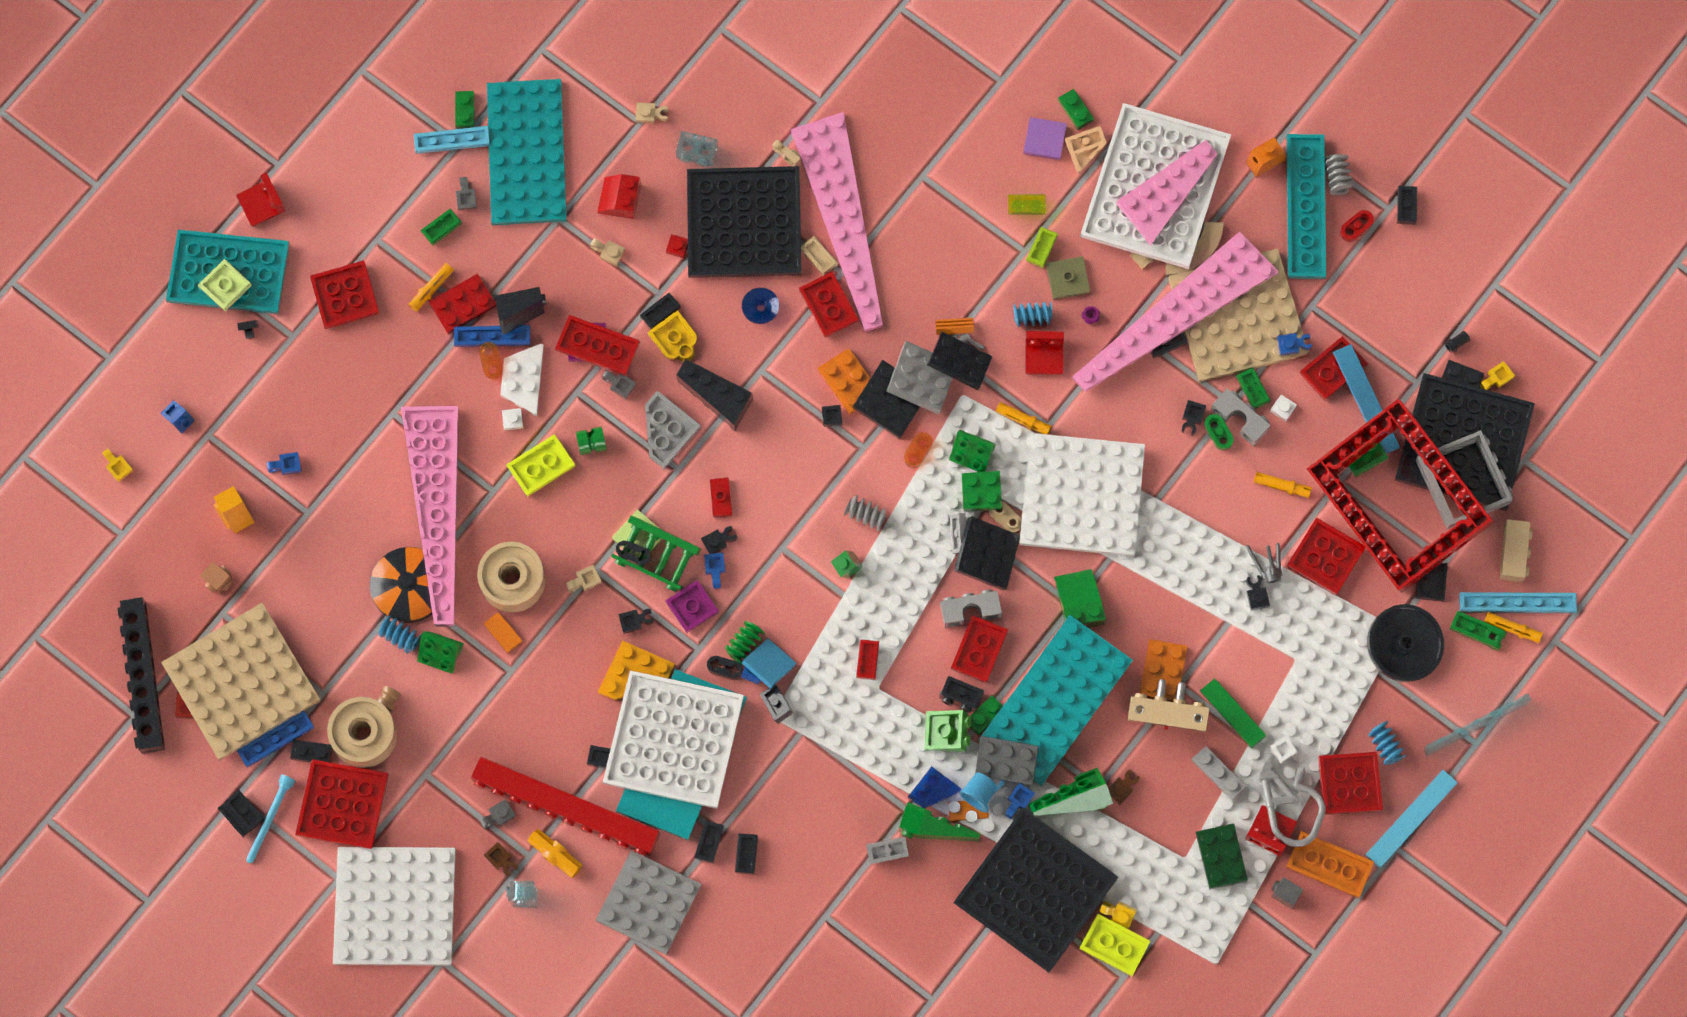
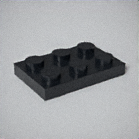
M942 331L927 366L978 390L981 387L993 356Z

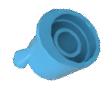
M978 772L960 791V796L977 810L987 813L989 811L988 803L1005 782L1001 780L996 785L989 777Z

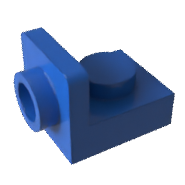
M174 400L160 413L180 433H183L195 421Z

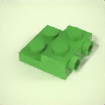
M963 710L926 711L924 750L966 752V748L970 746V736L967 735V728L971 727V717L968 716V713Z

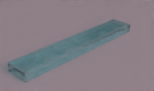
M1525 694L1426 745L1424 748L1426 756L1528 705L1532 699L1529 694Z

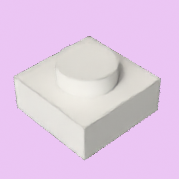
M1280 395L1270 412L1286 422L1297 407V404Z
M521 408L502 410L504 431L523 428Z
M1287 736L1270 746L1280 764L1297 754V750Z

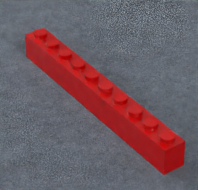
M481 756L471 776L474 785L478 788L485 789L487 787L492 789L491 792L497 796L502 797L504 794L510 797L509 800L514 803L520 804V802L527 804V808L538 812V810H542L546 816L552 819H556V817L561 818L563 823L573 827L575 824L581 827L580 830L588 834L592 832L597 833L600 839L608 842L610 839L616 841L617 846L624 849L628 847L635 849V853L644 857L646 854L651 856L660 836L659 831Z

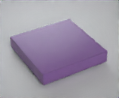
M1030 117L1023 154L1060 160L1067 123Z

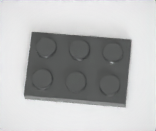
M981 736L975 774L979 772L990 778L1033 785L1039 746Z

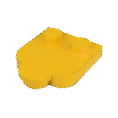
M678 310L647 332L648 336L667 359L675 360L678 358L683 362L685 359L689 361L693 359L695 355L693 346L696 344L697 336Z

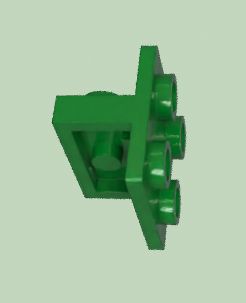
M958 430L949 460L977 472H985L996 444Z
M423 631L417 662L452 674L455 670L456 660L463 650L464 643L430 631Z

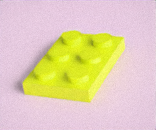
M555 434L506 464L527 497L576 467Z
M1097 914L1079 949L1132 977L1150 941Z

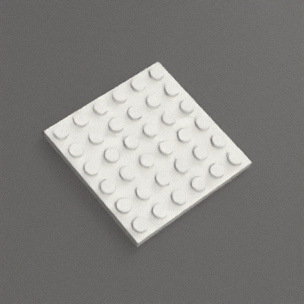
M1030 433L1019 545L1134 557L1145 444Z
M630 671L603 784L718 809L744 695Z
M338 847L333 965L452 966L456 848L372 847V849L362 847Z

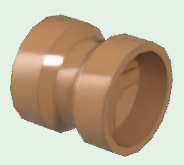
M384 686L381 691L382 695L377 698V701L382 703L388 711L392 712L395 707L394 703L396 700H399L401 694L388 686Z

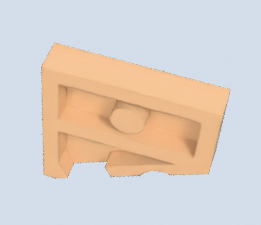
M1100 126L1065 138L1077 173L1107 144Z

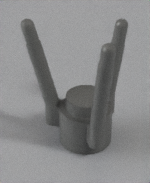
M1276 544L1277 567L1274 565L1270 546H1266L1270 566L1265 567V571H1263L1250 546L1246 545V549L1255 563L1262 580H1266L1267 584L1281 581V576L1283 575L1281 571L1280 544Z

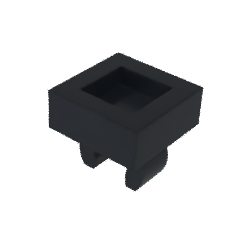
M258 320L237 323L238 331L245 330L246 339L255 337L253 328L259 327Z

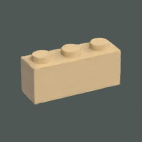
M1506 520L1504 524L1499 580L1523 582L1525 577H1528L1529 565H1526L1527 558H1530L1531 547H1528V541L1532 540L1533 535L1530 522Z

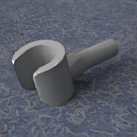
M967 333L962 334L959 340L981 350L985 347L974 341Z

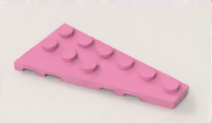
M1207 140L1116 202L1117 206L1150 246L1217 157V152Z

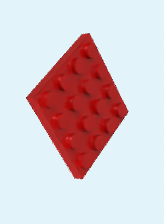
M312 759L295 835L297 837L372 849L389 774Z

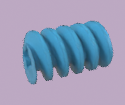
M1035 302L1033 308L1030 303H1027L1026 308L1020 303L1018 309L1013 304L1014 322L1017 327H1020L1021 322L1027 327L1029 321H1031L1033 327L1036 321L1039 322L1040 326H1043L1045 320L1047 325L1050 326L1052 321V302L1049 303V307H1047L1045 302H1042L1041 308L1037 302Z
M389 615L380 626L379 637L385 636V640L387 642L391 641V644L394 646L398 644V648L400 650L404 649L406 654L414 651L420 643L421 634L415 637L416 630L409 633L410 626L402 629L404 623L401 622L396 625L397 618L390 621L391 615Z
M1389 721L1377 725L1368 734L1369 738H1374L1372 744H1379L1376 747V751H1383L1380 754V758H1386L1383 762L1384 765L1394 764L1407 756L1400 754L1404 748L1397 749L1400 741L1393 742V739L1397 736L1396 734H1389L1393 728L1385 727Z

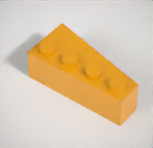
M234 486L213 497L216 501L213 506L227 529H232L234 534L255 523Z

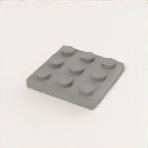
M905 341L887 392L939 414L952 377L927 366L932 352Z

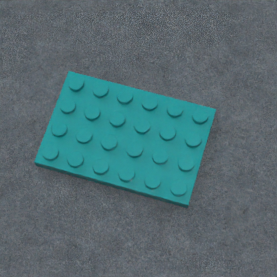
M178 229L166 302L221 308L198 287V284L225 259L252 284L228 309L279 314L290 242Z

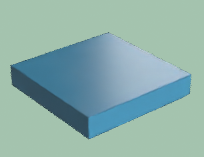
M767 638L743 660L742 664L771 689L795 667L796 662Z

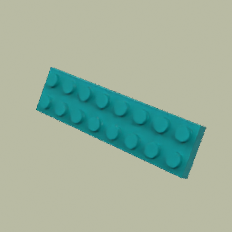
M1287 134L1288 278L1326 279L1325 134Z

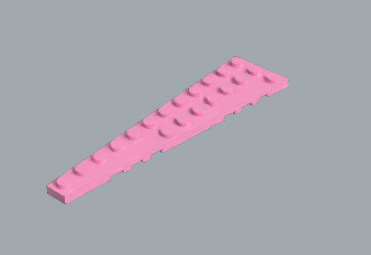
M844 112L793 128L791 129V134L864 332L883 327Z
M1239 231L1078 371L1072 379L1087 392L1108 379L1109 376L1134 363L1143 355H1147L1156 347L1165 344L1204 320L1205 317L1217 312L1221 307L1246 294L1255 286H1259L1277 275L1279 271Z
M458 406L401 407L435 627L454 626Z

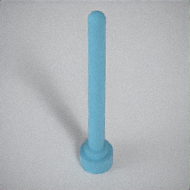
M281 774L278 781L280 788L246 860L248 863L254 862L286 791H289L294 786V779Z

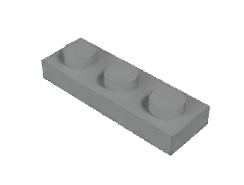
M1206 746L1192 758V762L1232 802L1247 789Z

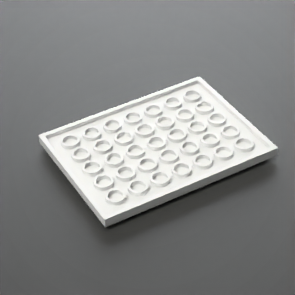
M1123 103L1080 237L1189 269L1231 134ZM1207 140L1217 152V157L1150 246L1117 206L1116 202Z

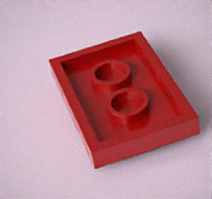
M833 271L799 287V291L824 338L858 322V318Z
M478 273L428 301L447 334L453 332L454 327H462L497 307Z
M1343 336L1300 371V375L1324 401L1347 383L1333 354L1334 351L1350 345ZM1354 349L1357 358L1362 368L1364 369L1365 367H1367L1368 363Z
M972 615L952 663L951 670L987 683L1008 629Z

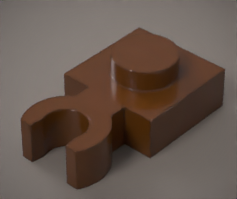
M1131 769L1125 773L1124 780L1118 777L1108 788L1111 798L1119 805L1133 792L1130 786L1139 782V776L1134 780L1129 778V775L1132 773Z
M499 842L484 854V857L497 870L503 867L504 874L509 878L511 877L507 871L509 867H514L515 870H518V866L514 862L508 861L512 856Z

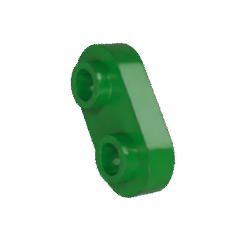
M1217 414L1209 415L1205 420L1204 427L1215 447L1222 451L1230 449L1233 444V436L1223 418ZM1216 423L1217 427L1213 428L1210 424ZM1225 439L1227 443L1222 444L1220 443V440Z

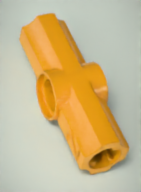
M539 828L527 840L530 845L543 854L542 856L549 863L560 868L572 879L583 867L579 861L567 853L568 851L560 843L553 841Z

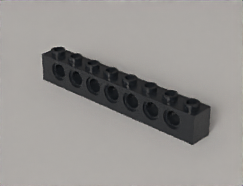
M143 597L120 601V607H118L119 619H122L123 623L120 626V633L125 639L122 649L124 656L127 655L125 671L126 674H129L130 681H127L128 692L132 694V700H129L131 711H134L132 727L137 733V737H134L135 748L139 749L142 754L165 750L146 601ZM138 617L134 624L129 623L130 618ZM140 635V639L137 642H131L133 636ZM142 653V658L134 661V656ZM139 672H145L142 679H136ZM146 690L147 695L144 698H139V693ZM144 709H149V714L142 717L141 712ZM146 728H152V732L149 735H143Z

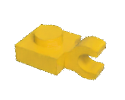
M1503 361L1488 371L1487 374L1490 377L1481 382L1480 388L1488 390L1494 384L1500 388L1514 379L1515 375Z
M109 449L102 452L110 463L106 468L118 483L133 472V469L121 455L115 458Z
M1104 901L1099 912L1112 915L1111 921L1129 929L1137 909L1122 902H1118L1117 906Z

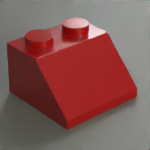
M626 174L604 177L597 213L634 219L641 189L640 177Z

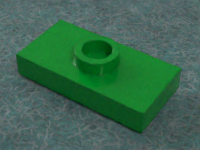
M450 208L420 231L433 246L462 225V222Z
M1254 368L1236 375L1249 404L1254 409L1270 403L1271 400Z

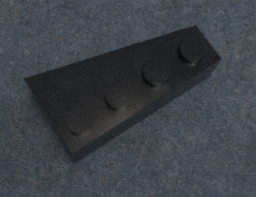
M685 359L676 374L677 381L703 402L708 409L710 408L722 421L726 422L732 430L736 431L753 401L752 392Z

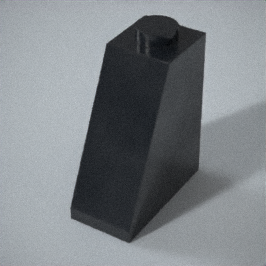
M540 287L495 295L502 335L545 313L544 305H547L545 294H541Z

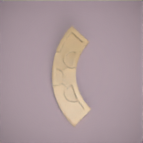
M1204 222V230L1197 242L1189 269L1166 263L1165 276L1193 270L1210 258L1219 245L1223 223Z

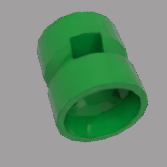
M602 426L591 428L590 432L586 429L576 431L580 455L591 454L592 450L596 452L607 450Z

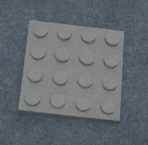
M631 850L596 918V922L667 955L702 885Z

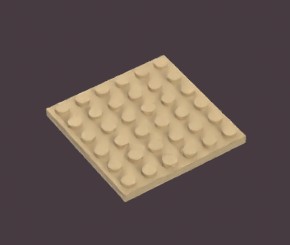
M1278 249L1261 253L1279 271L1277 275L1259 286H1255L1246 294L1239 296L1230 304L1221 307L1217 312L1205 317L1204 320L1184 331L1199 383L1244 372L1251 368L1256 369L1309 355V351L1299 348V354L1280 356L1277 336L1296 333L1297 338H1301L1304 334ZM1196 269L1168 276L1171 290Z
M263 603L161 662L219 761L321 701Z

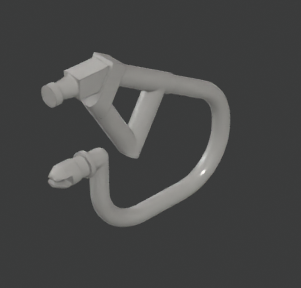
M1268 754L1258 777L1259 782H1262L1272 832L1276 838L1282 840L1286 845L1293 847L1306 846L1318 835L1326 811L1324 800L1316 790L1301 784L1303 783L1306 771L1305 767L1303 771H1300L1302 766L1298 768L1293 779V788L1314 797L1318 803L1319 812L1308 837L1302 840H1293L1284 836L1278 828L1274 806L1297 803V796L1276 771H1270L1275 756ZM1269 781H1274L1286 796L1273 798Z

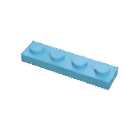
M488 126L414 134L415 153L489 146Z

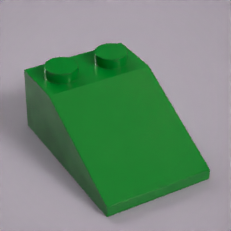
M1092 569L1054 577L1064 622L1071 615L1088 628L1105 625L1104 609Z

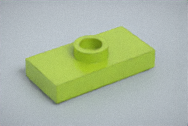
M1040 227L1026 262L1044 268L1058 233Z

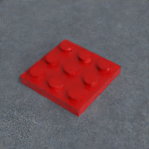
M364 260L310 276L325 329L380 314Z
M1316 517L1286 567L1337 596L1366 547Z
M1377 752L1318 756L1321 793L1326 807L1325 815L1383 810Z

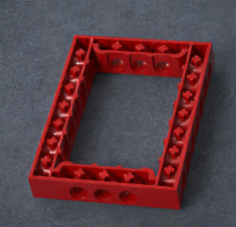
M1399 398L1307 468L1314 480L1401 593L1495 523ZM1398 428L1411 444V447L1421 457L1424 464L1434 474V477L1444 487L1446 493L1457 504L1459 510L1467 517L1466 520L1463 519L1456 522V526L1445 534L1442 533L1441 537L1431 545H1426L1425 549L1415 557L1411 556L1406 561V564L1402 562L1337 476V474Z

